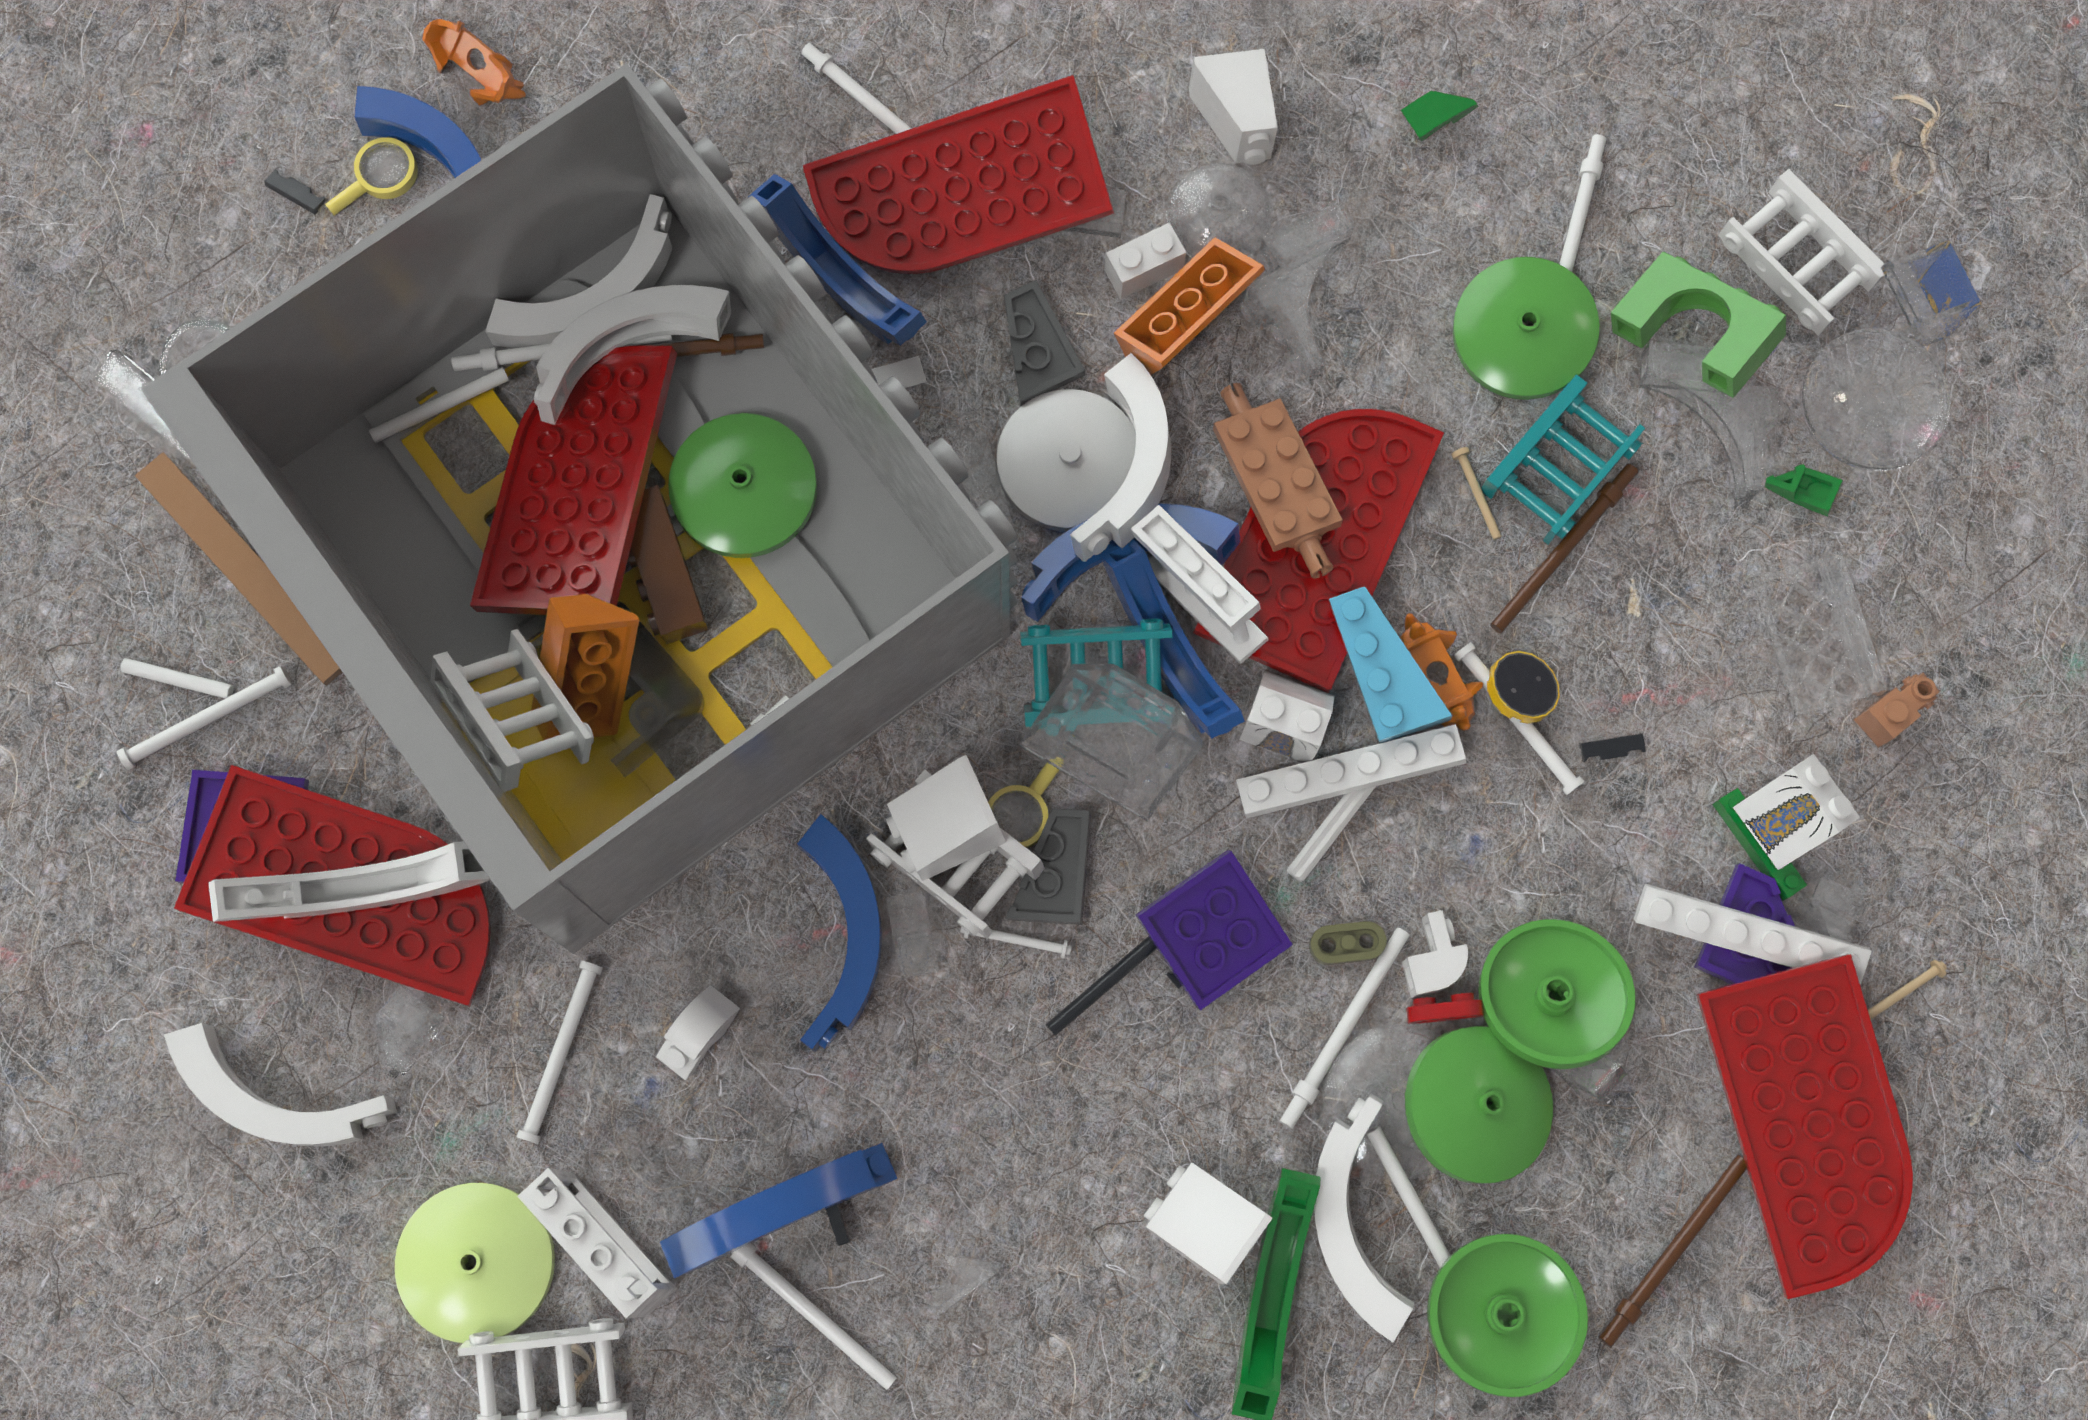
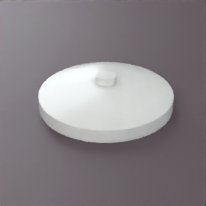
M1075 389L1055 390L1041 394L1026 402L1011 416L1000 436L997 448V472L1003 492L1012 506L1029 521L1050 530L1067 532L1074 526L1090 519L1117 493L1125 481L1133 462L1136 447L1135 430L1129 418L1121 409L1097 394Z

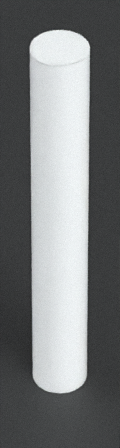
M124 658L121 663L120 669L123 673L221 698L231 696L234 691V687L231 684Z

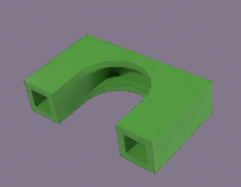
M1664 251L1611 311L1612 332L1640 348L1647 344L1667 319L1681 311L1703 309L1722 317L1729 328L1702 360V381L1732 398L1736 396L1786 336V314L1772 304L1766 305L1751 297L1744 289H1735L1722 282L1713 273H1704L1691 266L1684 258L1674 257Z

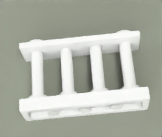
M1788 169L1776 180L1768 193L1773 199L1743 225L1732 217L1718 236L1730 252L1737 254L1798 315V319L1803 326L1813 330L1819 336L1834 320V317L1828 312L1858 285L1863 286L1869 292L1882 280L1890 268ZM1781 210H1786L1798 222V225L1767 251L1753 235ZM1811 235L1823 247V250L1792 276L1778 260L1805 236ZM1832 260H1837L1848 271V275L1817 301L1803 285Z
M1160 505L1131 528L1132 535L1153 555L1149 562L1158 583L1240 664L1268 641V637L1250 620L1261 609L1259 601Z
M518 629L512 630L510 633L507 653L464 667L460 664L456 665L447 651L433 656L431 684L503 792L518 787L520 769L523 768V764L571 748L581 764L589 762L591 745L594 743V736L590 726L586 722L581 721L538 659L533 644L527 642ZM511 667H515L523 679L522 681L482 694L478 691L474 692L468 681ZM532 693L542 706L502 721L492 719L486 710L487 708ZM548 721H552L561 734L520 749L511 747L504 737Z
M924 769L915 782L918 785L932 775ZM1000 828L1006 843L963 862L944 886L940 888L929 878L922 881L917 871L909 873L903 858L896 853L904 843L902 837L894 839L891 834L884 843L872 833L867 837V841L873 849L870 853L873 858L886 868L892 863L960 918L957 923L972 936L979 932L987 939L992 932L983 919L1019 876L1023 878L1025 874L1036 880L1045 869L1039 857ZM998 851L1008 859L1005 863L1007 867L970 911L953 897L989 854L994 855Z
M602 1318L590 1321L589 1327L494 1337L492 1331L477 1332L469 1335V1340H466L458 1348L459 1356L475 1355L480 1414L474 1420H632V1402L621 1403V1399L616 1398L611 1340L620 1339L624 1333V1323L613 1324L612 1318ZM595 1342L600 1400L596 1402L597 1406L581 1408V1403L576 1402L571 1344ZM555 1346L560 1405L557 1406L555 1411L541 1412V1407L536 1405L531 1349ZM515 1350L520 1409L517 1410V1415L501 1416V1412L496 1409L491 1353Z

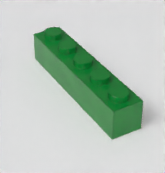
M1736 788L1712 805L1759 871L1776 880L1781 892L1779 896L1784 901L1806 887L1807 884L1791 862L1777 870L1733 809L1735 805L1745 799L1740 790Z

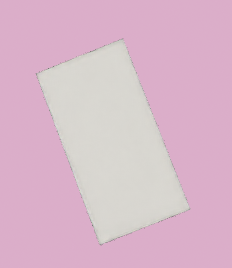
M919 356L871 369L878 385L892 376L897 378L905 388L927 382Z

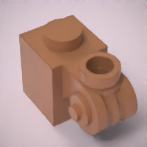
M1924 672L1919 675L1914 674L1911 677H1906L1902 681L1904 685L1900 688L1901 691L1895 687L1854 719L1878 748L1893 740L1921 717L1917 710H1921L1924 707L1928 710L1934 705L1933 701L1938 698L1936 695L1940 690L1931 679L1927 678Z

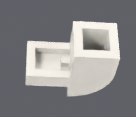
M1443 910L1427 913L1422 918L1430 952L1410 956L1402 961L1411 999L1438 993L1457 981L1465 970L1468 960L1467 944L1452 947L1451 941L1455 940L1454 929L1451 920L1444 918Z
M710 985L674 1021L664 1036L666 1041L656 1058L684 1080H687L695 1072L709 1047L725 1034L740 1008Z

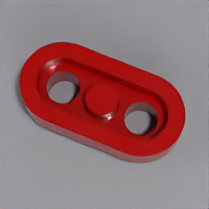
M1461 993L1451 995V1002L1436 1003V997L1413 999V1006L1407 1007L1406 1013L1408 1024H1424L1484 1016L1482 1000L1474 999V993Z

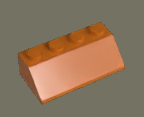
M1214 237L1114 332L1125 357L1132 353L1144 365L1150 375L1159 371L1265 271L1264 265Z
M588 594L549 598L539 660L581 721L586 722L590 726L594 737L615 735L618 732L639 618L637 614ZM534 695L531 711L542 707ZM552 721L536 725L543 740L561 735Z

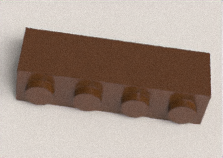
M658 485L644 490L628 561L631 568L638 566L642 578L636 581L642 601L649 600L653 613L647 615L654 636L661 634L667 645L709 629L664 496Z

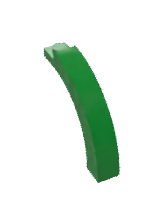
M1285 1168L1281 1169L1277 1188L1273 1192L1268 1215L1272 1217V1220L1263 1231L1247 1306L1234 1386L1232 1415L1254 1420H1272L1280 1394L1282 1362L1291 1304L1309 1224L1320 1189V1176Z

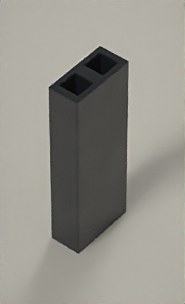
M839 1205L827 1208L826 1211L838 1246L850 1243L851 1241Z

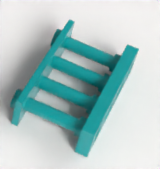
M1577 374L1496 467L1481 488L1483 494L1490 499L1499 490L1504 494L1506 492L1510 493L1548 523L1552 528L1543 539L1547 545L1550 544L1556 535L1560 539L1567 535L1576 523L1571 517L1624 456L1630 460L1643 444L1638 438L1645 430L1644 426L1639 424L1628 437L1584 402L1585 397L1581 393L1588 383ZM1565 412H1568L1570 415L1575 413L1619 448L1607 463L1561 428L1563 424L1559 419ZM1543 438L1548 441L1553 439L1597 474L1585 489L1539 454L1541 450L1536 446ZM1521 464L1525 467L1529 465L1574 500L1562 516L1517 481L1518 476L1514 472Z
M1144 619L1140 621V625L1061 630H1050L1049 625L1028 626V631L1020 632L1021 646L1032 645L1035 699L1031 700V704L1024 705L1025 727L1175 719V703L1172 697H1166V693L1162 692L1160 638H1172L1170 625L1163 624L1162 619ZM1145 639L1147 693L1143 694V698L1128 699V695L1124 694L1122 641ZM1107 641L1110 695L1106 696V700L1091 701V697L1087 696L1085 642ZM1070 643L1072 697L1069 698V702L1054 703V699L1050 698L1047 645Z

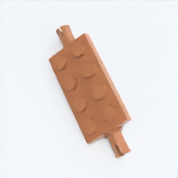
M1233 383L1235 391L1228 385L1221 391L1220 395L1232 416L1215 422L1213 431L1273 552L1285 547L1294 548L1295 551L1301 553L1312 578L1320 577L1318 571H1321L1322 576L1332 571L1333 565L1330 563L1320 543L1321 536L1330 530L1341 527L1343 520L1281 398L1252 408L1240 383Z

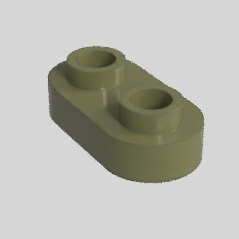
M1370 921L1326 925L1317 929L1311 936L1309 950L1312 957L1324 965L1363 962L1377 958L1384 951L1387 940L1384 930L1378 924ZM1361 936H1368L1372 941L1371 948L1365 949L1361 947L1359 938ZM1323 940L1333 942L1335 947L1333 952L1327 953L1322 949L1321 943Z

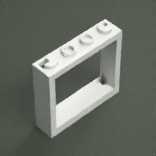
M547 1168L517 1196L626 1319L649 1316L677 1289L574 1173ZM571 1183L579 1190L575 1196L567 1188ZM658 1279H659L660 1282H661V1283H654V1282H655L656 1280H658Z

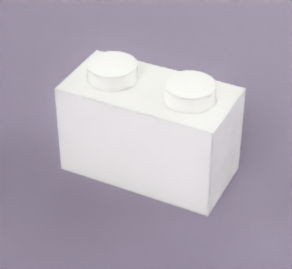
M1169 222L1106 252L1104 271L1119 298L1123 299L1181 270L1184 267L1186 251Z

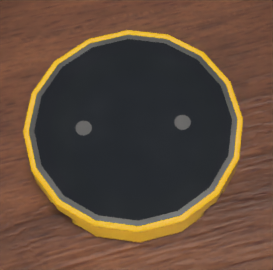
M1515 651L1506 653L1490 668L1487 691L1492 703L1503 715L1510 719L1515 717L1520 719L1521 723L1530 724L1541 721L1555 709L1560 698L1559 683L1553 670L1544 660L1532 653Z

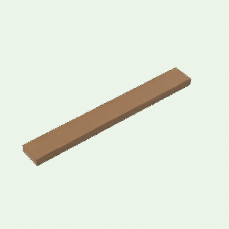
M164 452L135 475L325 686L342 673L339 666L264 561Z

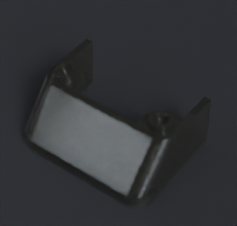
M617 602V607L631 612L624 603ZM640 621L629 671L631 678L644 691V694L632 704L629 710L630 723L640 736L611 759L612 763L624 777H627L693 722L704 709V697L699 688ZM543 634L532 642L538 659H540Z

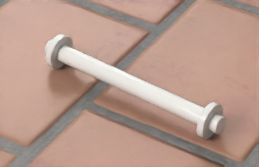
M961 927L960 933H965L964 938L968 939V936L971 934ZM990 929L992 934L989 936V939L1061 953V959L1065 958V954L1070 955L1072 946L1067 945L1068 940H1064V944ZM979 932L975 935L979 937H984Z

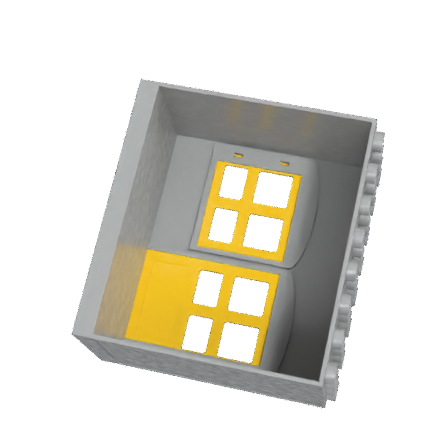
M627 63L140 388L512 910L572 954L576 953L1010 636V609L1017 605V599L1011 588L1018 582L1010 567L1018 561L1010 544L1018 538L1007 517L991 500L986 501L976 509L973 507L965 488L961 484V482L969 477L968 472L953 448L941 437L926 447L918 428L913 422L920 416V411L906 388L894 376L880 385L877 384L873 371L865 361L873 355L872 350L855 323L848 316L844 315L831 324L828 314L819 302V299L825 296V290L811 267L799 255L785 263L779 250L772 242L773 239L779 236V233L771 217L752 195L741 203L738 202L733 191L726 183L727 180L733 177L727 162L709 138L704 137L693 144L689 135L680 124L687 119L686 113L670 87L660 78L645 87ZM650 194L664 197L668 211L672 214L668 236L673 249L663 272L653 287L697 285L727 290L730 295L731 315L722 334L733 333L734 336L763 334L764 348L736 351V355L721 356V353L676 357L651 463L665 480V485L660 490L664 496L685 561L704 547L691 539L675 516L669 497V473L673 459L683 442L696 429L713 419L730 414H757L772 418L792 430L806 446L814 464L817 478L815 505L803 529L783 547L771 553L751 558L722 556L756 600L757 606L693 652L688 651L680 640L666 645L661 634L654 636L647 617L648 614L653 613L649 600L642 601L636 585V581L642 579L638 566L631 568L629 561H627L617 607L637 614L639 618L638 629L666 665L665 673L623 702L617 734L594 737L589 762L581 764L571 748L523 764V768L520 769L518 787L503 792L431 684L432 658L434 655L447 651L456 665L460 664L464 667L507 653L510 633L512 630L518 629L524 639L533 644L537 657L540 659L547 615L476 612L470 606L490 531L486 518L495 511L505 470L473 493H464L426 442L425 434L464 406L470 405L474 407L510 455L519 424L495 394L494 388L378 443L374 442L369 430L496 371H484L483 368L454 372L451 360L452 357L480 353V349L493 347L497 351L512 349L492 345L485 332L496 298L517 303L550 302L573 296L598 283L621 262L629 251L639 230ZM672 335V341L644 345L704 340L709 338L691 335ZM530 361L499 365V369L503 367L507 376H509ZM741 477L736 483H743L747 478ZM772 630L780 632L815 680L746 730L711 683L710 675ZM511 667L468 681L474 692L478 691L482 694L522 681L523 679L516 668ZM533 693L487 708L486 710L492 719H497L498 721L529 712L532 707ZM687 695L724 743V746L675 780L640 732V725L679 696ZM536 726L504 736L510 746L517 749L543 741Z

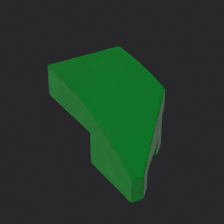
M1431 90L1404 107L1401 112L1422 142L1450 121L1455 124L1479 106L1474 99Z
M1801 464L1785 474L1774 477V475L1767 477L1764 487L1797 505L1828 517L1843 480L1806 468L1804 464Z

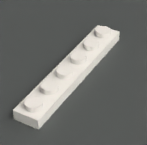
M1455 724L1237 779L1236 781L1247 819L1466 764V756Z
M1644 884L1633 919L1639 924L1792 968L1851 954L1860 985L1872 952L1864 946L1648 884Z

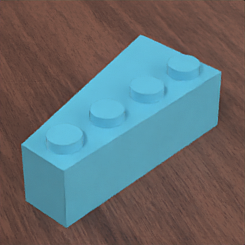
M1365 586L1329 599L1379 744L1407 736L1452 719L1451 713Z

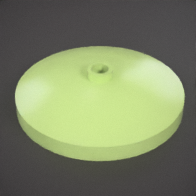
M467 1183L453 1186L439 1192L423 1203L406 1224L396 1249V1284L401 1300L410 1315L430 1333L445 1340L464 1343L466 1340H469V1335L477 1332L492 1331L494 1337L506 1336L525 1324L542 1305L551 1286L554 1274V1244L551 1234L517 1197L519 1194L515 1191L488 1183ZM468 1255H473L476 1259V1265L472 1270H468L465 1267V1264L468 1262Z

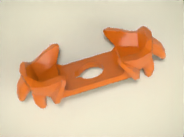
M436 19L430 21L426 26L422 39L432 53L437 71L442 73L448 60H452L485 87V89H470L471 98L479 106L488 101L500 103L505 99H521L526 96V93L521 90L524 83L515 80L511 73L513 64L502 54L495 53L464 27L465 24L458 21L455 23ZM473 49H478L483 54L484 62L486 63L485 68L477 69L472 65L470 54Z
M1408 613L1404 622L1405 631L1399 638L1452 715L1450 721L1441 724L1444 727L1456 724L1459 730H1468L1471 727L1470 721L1475 715L1473 696L1483 687V683H1463L1447 652V649L1451 647L1456 639L1457 633L1455 631L1436 630L1428 622L1421 623L1413 614ZM1440 662L1447 667V683L1440 686L1439 683L1433 682L1427 677L1426 670L1431 663Z

